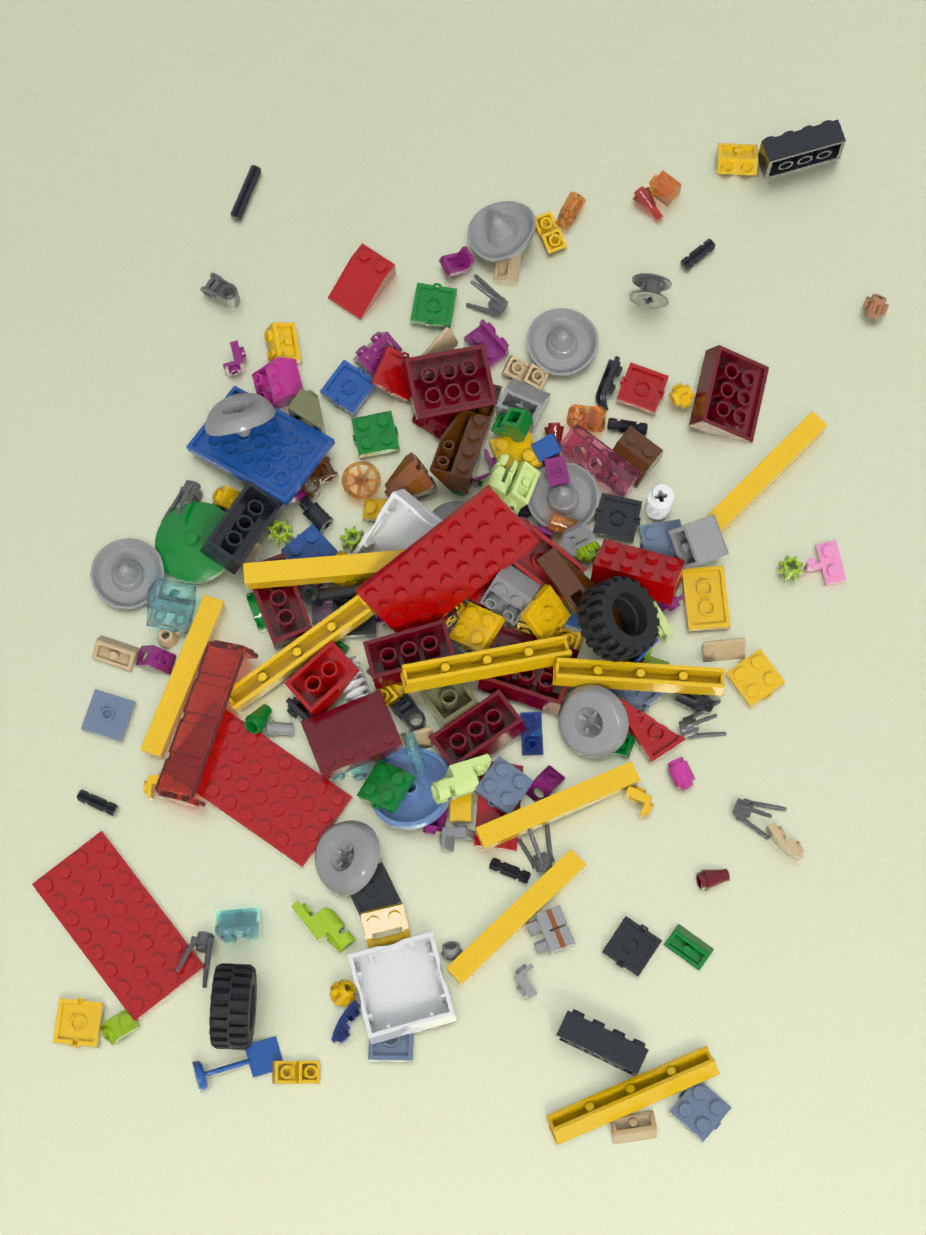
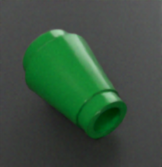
M263 704L249 714L244 722L247 731L252 734L262 732L272 714L271 707Z

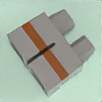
M560 905L537 914L536 919L526 924L530 936L541 932L544 939L534 943L537 954L547 952L553 954L576 944Z

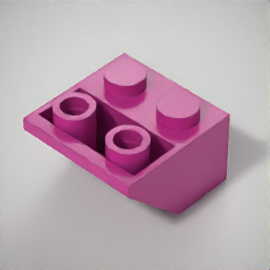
M276 357L252 374L256 394L268 399L276 408L289 406L300 389L303 388L296 359Z

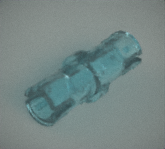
M414 729L408 730L410 740L406 731L401 733L407 749V752H405L406 756L410 758L414 774L420 773L418 764L422 772L428 769L421 754L422 748L418 746Z

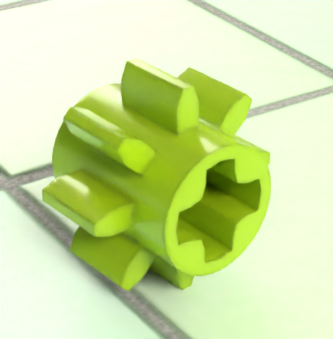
M285 519L282 522L274 520L275 524L273 527L268 526L269 531L272 532L269 535V539H275L277 546L280 543L287 545V540L294 538L293 534L289 532L293 530V526H287ZM281 530H284L285 533L282 532L280 535L277 534V532H281Z
M356 526L349 530L344 528L345 535L340 536V540L345 541L342 544V548L348 547L351 553L356 549L362 540L361 537L364 535V531L360 530L358 532ZM350 537H352L353 539L356 538L357 541L354 542L353 540H349V538H350Z
M597 540L578 548L576 553L578 561H585L586 564L595 561L598 554L597 551L600 549Z
M786 555L785 562L779 561L778 566L782 567V569L779 570L778 575L783 574L785 577L784 581L792 578L795 582L797 575L802 576L804 572L799 569L804 563L799 562L797 556L789 558ZM790 565L793 566L792 571L788 570Z

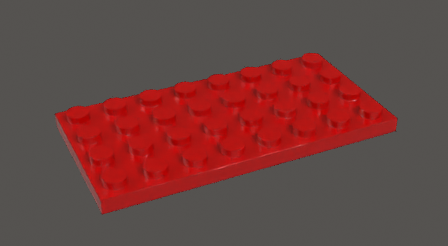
M488 484L357 587L355 591L397 633L439 621L493 579L501 569L507 568L540 541Z
M215 701L164 769L165 772L171 773V776H174L179 782L302 868L315 852L322 834L336 823L353 799L351 795L328 779L323 781L322 775L260 732L252 734L247 731L243 720Z
M102 831L32 883L33 887L134 1021L143 1017L205 967L192 950L180 972L176 971L189 944Z

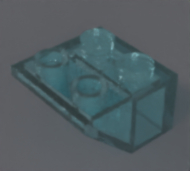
M156 577L148 589L146 626L187 634L196 606V586Z
M261 908L216 911L215 935L220 940H223V943L237 942V938H244L245 941L258 940V937L263 936Z

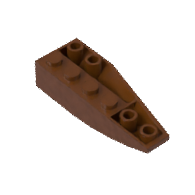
M493 384L498 403L502 386ZM497 405L459 412L441 436L430 466V472L448 489L469 494Z
M552 547L538 557L536 561L578 620L579 615H577L578 607L581 606L579 604L581 597L584 596L587 589L596 584ZM613 606L614 620L621 631L624 632L622 616Z

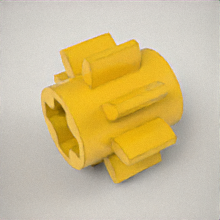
M681 382L672 386V392L669 393L672 404L675 407L681 406L682 409L691 406V399L694 398L691 387L688 384L682 385Z
M341 979L339 982L335 981L330 987L332 992L329 996H331V1000L335 1005L346 1007L347 1004L352 1005L356 1000L354 995L357 993V990L351 981Z

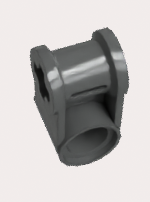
M211 273L207 284L200 288L205 296L221 303L227 308H235L240 303V296L236 286L224 280L216 273ZM234 294L233 297L226 298L227 295Z

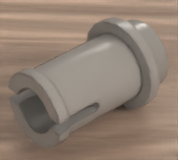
M268 721L267 734H271V736H274V734L293 736V722Z

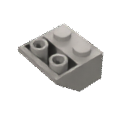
M513 378L501 395L496 406V415L499 413L506 414L509 407L525 409L533 418V424L530 429L534 431L551 394Z
M715 514L679 525L668 531L678 559L685 560L683 570L702 565L729 554Z
M509 565L507 568L499 571L480 603L494 613L503 616L507 622L515 626L521 618L520 614L536 596L542 586L512 565Z

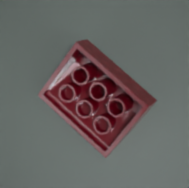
M485 344L405 358L401 363L405 383L417 420L497 405Z
M721 345L706 350L689 426L708 434L753 443L769 367Z
M502 625L492 642L491 648L538 639L536 636ZM569 647L572 651L571 658L577 659L579 650ZM553 666L481 679L478 682L477 689L491 694L500 689L506 699L558 715L568 686L553 685Z
M380 690L300 721L323 781L404 749Z

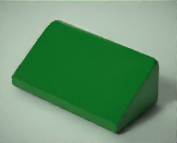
M680 924L676 926L664 943V946L698 970L702 968L714 950Z

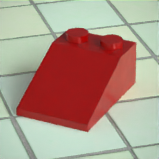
M362 243L348 261L328 299L359 320H362L396 275L395 264Z
M331 640L284 684L309 712L315 716L333 706L357 675L359 669Z

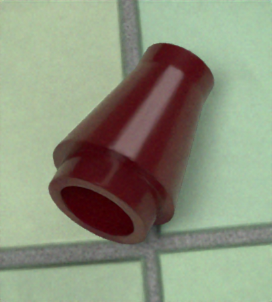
M702 869L696 873V881L700 890L705 889L707 891L730 881V875L727 869Z

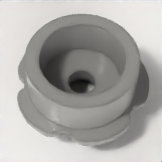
M448 941L442 945L441 955L446 957L447 960H455L462 953V949H460V945L456 941Z

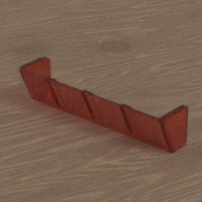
M218 640L207 643L197 671L199 674L191 687L183 710V718L178 723L169 748V757L164 762L155 787L158 796L182 806L205 807L206 803L195 799L194 796L243 659H257L259 655L254 653V650L243 645Z

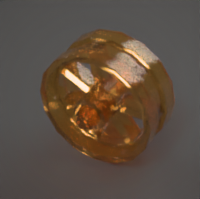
M363 461L355 462L344 470L342 485L349 496L355 499H365L373 496L379 490L381 475L373 464ZM360 465L369 467L363 475ZM355 466L357 467L358 476L349 472ZM371 470H373L376 479L368 478ZM347 476L354 478V482L348 485ZM368 482H376L373 490L367 485ZM358 485L357 493H353L350 487ZM362 485H363V486L365 487V489L369 492V494H367V495H360V494H361V490H362Z

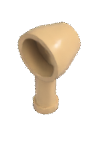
M190 618L174 629L169 627L161 629L157 635L159 645L165 649L175 647L179 640L178 636L190 629L192 625ZM165 633L170 634L168 639H163Z

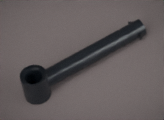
M362 583L318 589L315 585L309 584L302 588L300 596L311 608H319L328 600L355 597L357 595L355 589ZM316 593L315 598L309 600L311 594Z

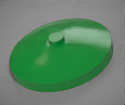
M206 502L187 503L179 515L176 514L177 507L162 521L155 538V549L161 556L164 570L174 579L188 584L205 583L217 578L226 569L201 553L200 550L225 515V512L219 507Z

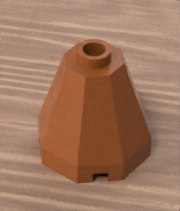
M411 452L404 457L385 484L387 490L384 492L389 498L393 491L405 489L416 498L432 493L438 487L432 476H429L428 470L420 459Z

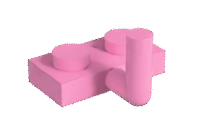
M837 541L816 544L815 550L818 561L815 562L813 558H809L806 561L804 570L810 572L821 569L825 586L845 582L846 576Z

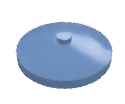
M411 747L390 754L382 760L387 764L413 774L416 778L394 814L381 808L379 810L373 808L376 815L384 823L403 830L418 829L431 824L445 812L451 802V797L448 798V802L437 804L431 793L432 783L446 777L445 775L448 770V765L438 754L428 749Z

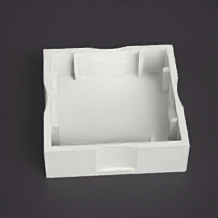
M405 489L393 491L378 514L373 527L364 535L353 554L406 550L439 524L442 519Z
M432 931L402 939L392 945L377 946L348 954L371 1045L456 1021Z

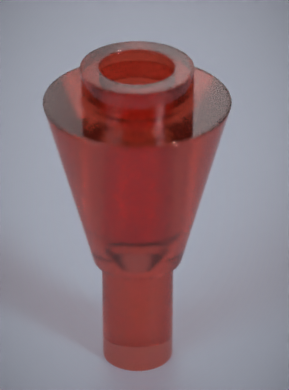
M642 186L634 192L635 197L633 200L648 212L650 211L657 221L664 217L656 207L657 205L649 187L644 188Z
M559 422L548 423V427H544L546 436L554 433L561 446L564 426H560Z

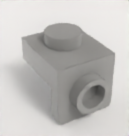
M582 521L563 531L560 545L565 552L574 557L578 548L593 542L596 535Z
M455 824L454 827H442L439 839L441 849L453 852L455 839L474 840L475 831L467 828L468 825Z
M523 964L515 971L516 976L514 980L519 985L516 989L523 998L527 996L531 1000L537 995V991L526 979L525 975L532 971L534 967L532 964L528 966Z

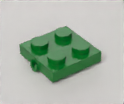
M417 283L410 323L440 328L448 327L451 329L457 289L443 287L440 283H434L433 285Z
M392 411L351 419L354 431L352 436L354 444L357 445L359 459L400 450L397 438L399 434L397 426L394 425Z
M378 760L359 790L357 797L371 804L376 810L381 808L394 814L416 778L413 774L401 768Z

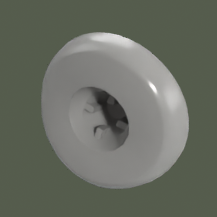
M502 201L490 204L478 211L470 221L467 233L469 244L473 251L486 261L504 262L519 255L531 242L536 226L535 215L528 206L515 201Z
M557 308L545 311L533 320L527 333V347L531 358L542 370L554 376H568L581 371L592 361L598 348V333L594 324L580 312L566 308Z
M254 393L234 394L221 400L210 410L205 421V431L211 436L237 433L241 437H247L252 428L272 419L276 410L272 403L261 395Z
M566 462L570 479L569 484L550 487L546 467L540 469V476L527 504L531 514L540 524L558 532H563L582 521L587 524L594 516L599 503V490L594 477L585 468L570 462Z
M126 538L111 542L97 553L92 562L90 577L95 592L103 601L116 608L135 609L148 603L157 594L163 581L164 566L160 554L152 545L139 539Z
M580 685L570 691L561 704L558 716L559 731L566 745L575 753L587 758H602L614 753L623 744L628 734V715L622 702L610 690L599 685Z
M348 820L331 826L322 834L315 850V867L320 880L330 891L338 895L348 896L357 893L367 885L375 873L380 856V844L375 831L363 822Z

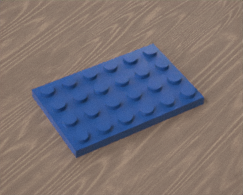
M234 385L225 398L234 394L248 392ZM274 407L276 410L274 417L264 424L252 428L247 437H241L237 433L211 436L206 433L204 423L186 446L187 450L245 483L251 481L273 498L288 506L333 447L335 441L330 436Z

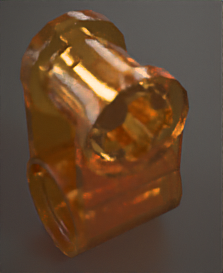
M574 404L568 410L566 423L573 429L603 432L605 430L607 410L599 406Z

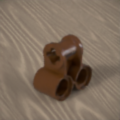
M329 456L323 458L302 486L303 492L308 499H317L322 492L321 485L332 482L339 476L338 472L334 471ZM312 484L317 486V488L314 491H308L306 489L309 485Z

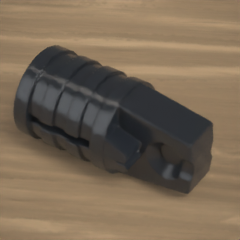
M306 496L299 501V506L304 511L303 515L320 532H324L331 526L334 519L317 502L313 503Z
M678 693L675 699L676 703L708 714L711 713L715 701L706 695Z

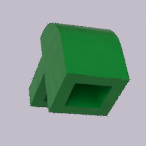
M509 407L506 414H498L491 431L496 435L511 437L514 442H523L533 424V418L525 409Z

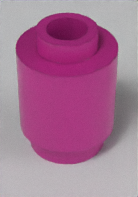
M683 757L667 764L669 767L668 772L676 789L681 788L683 791L694 785L693 781L696 778L688 762L684 761Z

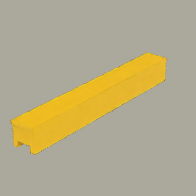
M813 411L707 515L715 514L721 533L824 433L827 424Z
M404 550L243 563L244 583L248 590L369 579Z
M204 594L140 748L143 753L151 754L162 760L164 759L225 611L224 601Z
M356 595L224 691L223 694L237 713H240L298 671L331 640L336 643L375 615L374 611Z
M567 635L404 664L402 665L400 676L406 694L551 667L555 664L557 657L571 658L572 651L569 649Z
M557 657L553 665V685L578 687L585 684H594L606 689L723 696L725 668Z
M632 761L478 826L475 828V834L482 845V850L485 851L527 833L528 829H537L625 791L629 786L634 787L641 780Z
M570 849L446 967V970L458 982V985L461 987L586 867V862H583Z
M706 1045L546 1115L550 1125L549 1129L556 1144L559 1145L720 1075V1072Z

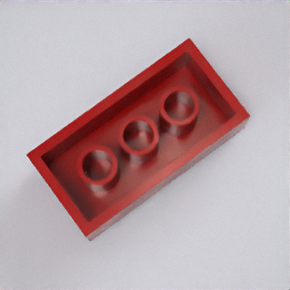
M520 516L519 518L538 537L540 542L511 565L542 587L550 585L562 601L563 598L536 559L553 547L583 574L587 568Z
M604 539L593 563L591 581L598 584L615 576L629 577L631 580L639 582L641 587H645L648 590L647 594L652 596L654 601L672 605L682 580L685 560Z

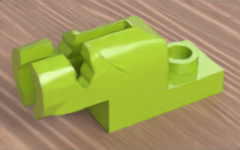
M297 901L291 906L319 942L327 937L326 941L333 945L339 953L356 941L350 931L341 933L345 924L333 910L324 907L311 917L310 915L313 912L306 903L301 905Z

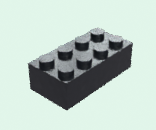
M826 120L816 126L808 125L798 131H787L780 136H769L762 140L758 152V163L764 180L840 159L846 139L839 120Z
M248 481L206 540L200 552L235 575L279 512L283 503L273 498L251 481Z
M575 1009L572 1012L567 1011L556 1034V1039L634 1077L639 1073L649 1049L645 1048L646 1044L635 1038L630 1041L624 1038L625 1033L617 1029L610 1031L604 1028V1023L593 1019L591 1022L585 1019V1014Z

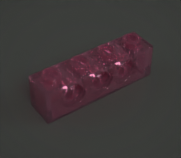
M579 424L569 429L560 444L562 452L566 457L576 461L581 467L592 473L599 482L605 483L615 494L622 497L632 491L643 472ZM581 446L585 449L586 453L582 452ZM597 458L602 462V465L598 464ZM613 471H615L618 474V478L615 477Z

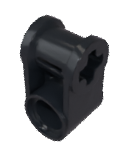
M404 692L403 697L394 704L391 703L389 705L393 713L402 720L410 731L426 727L424 713L418 708L408 693L405 694ZM414 718L422 719V722L419 725L415 726L411 724V721Z

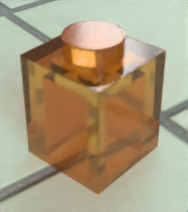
M662 170L659 175L655 174L651 178L649 194L668 207L679 195L682 184Z

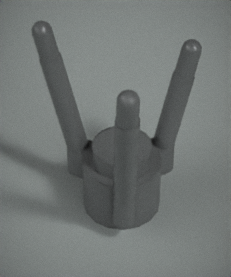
M475 274L474 278L486 289L475 281L470 283L490 298L488 303L490 309L467 303L466 306L488 313L493 317L496 314L501 316L509 302Z
M186 480L162 521L174 510L181 497L182 500L177 509V515L181 513L186 500L194 501L196 499V502H200L203 495L200 492L201 485L195 481Z
M720 699L715 701L714 707L721 703ZM697 711L678 722L682 736L684 738L689 737V740L727 735L726 732L696 733L699 731V724L717 718V714L696 720L694 718L704 713Z
M738 798L732 814L737 815L736 820L743 822L759 835L769 840V835L745 819V817L749 818L751 813L772 818V814L753 808L754 806L786 811L787 808L751 801L746 798L744 800Z
M548 823L545 825L548 855H546V852H540L531 829L527 831L536 855L532 857L523 841L518 839V843L530 861L532 869L535 868L537 873L550 869L553 866L552 862L555 861L552 854L550 826Z
M199 931L197 937H191L190 944L176 971L180 972L195 945L198 952L205 953L202 987L206 988L211 950L215 936L209 932Z

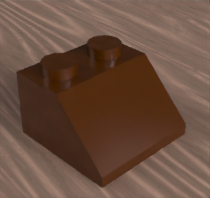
M630 426L617 441L604 465L637 489L662 458L663 449Z

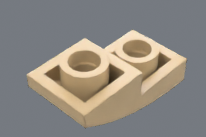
M513 355L509 356L501 373L510 379H517L542 390L549 373L533 363L529 365Z
M774 822L766 827L765 830L772 841L787 856L797 862L804 857L802 854L804 849L801 843L795 841L794 838L785 841L786 834L781 826H777Z

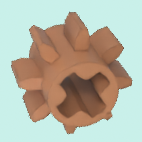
M872 294L871 298L866 297L862 308L866 309L865 314L867 316L879 319L880 315L885 316L889 304H886L887 299L879 294Z

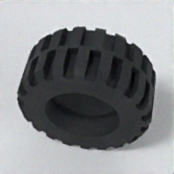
M615 576L587 589L584 596L581 597L579 602L581 606L578 607L577 615H579L577 620L578 626L582 630L580 631L581 636L585 637V643L589 648H593V652L596 655H602L601 658L607 661H625L645 653L656 641L655 637L658 636L659 632L657 626L660 624V620L657 618L658 609L653 604V597L647 594L648 590L643 586L641 587L639 582L631 580L629 577ZM613 606L622 616L624 632L621 631L614 620Z
M221 963L215 968L210 999L209 1034L211 1045L216 1049L246 1050L251 1047L257 1001V975L255 967L251 964Z

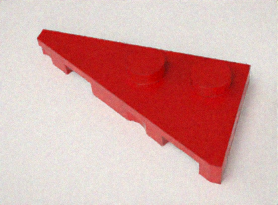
M618 698L627 712L629 730L649 762H653L685 740L684 737L672 732L665 725L656 722L654 718L637 710L625 700Z

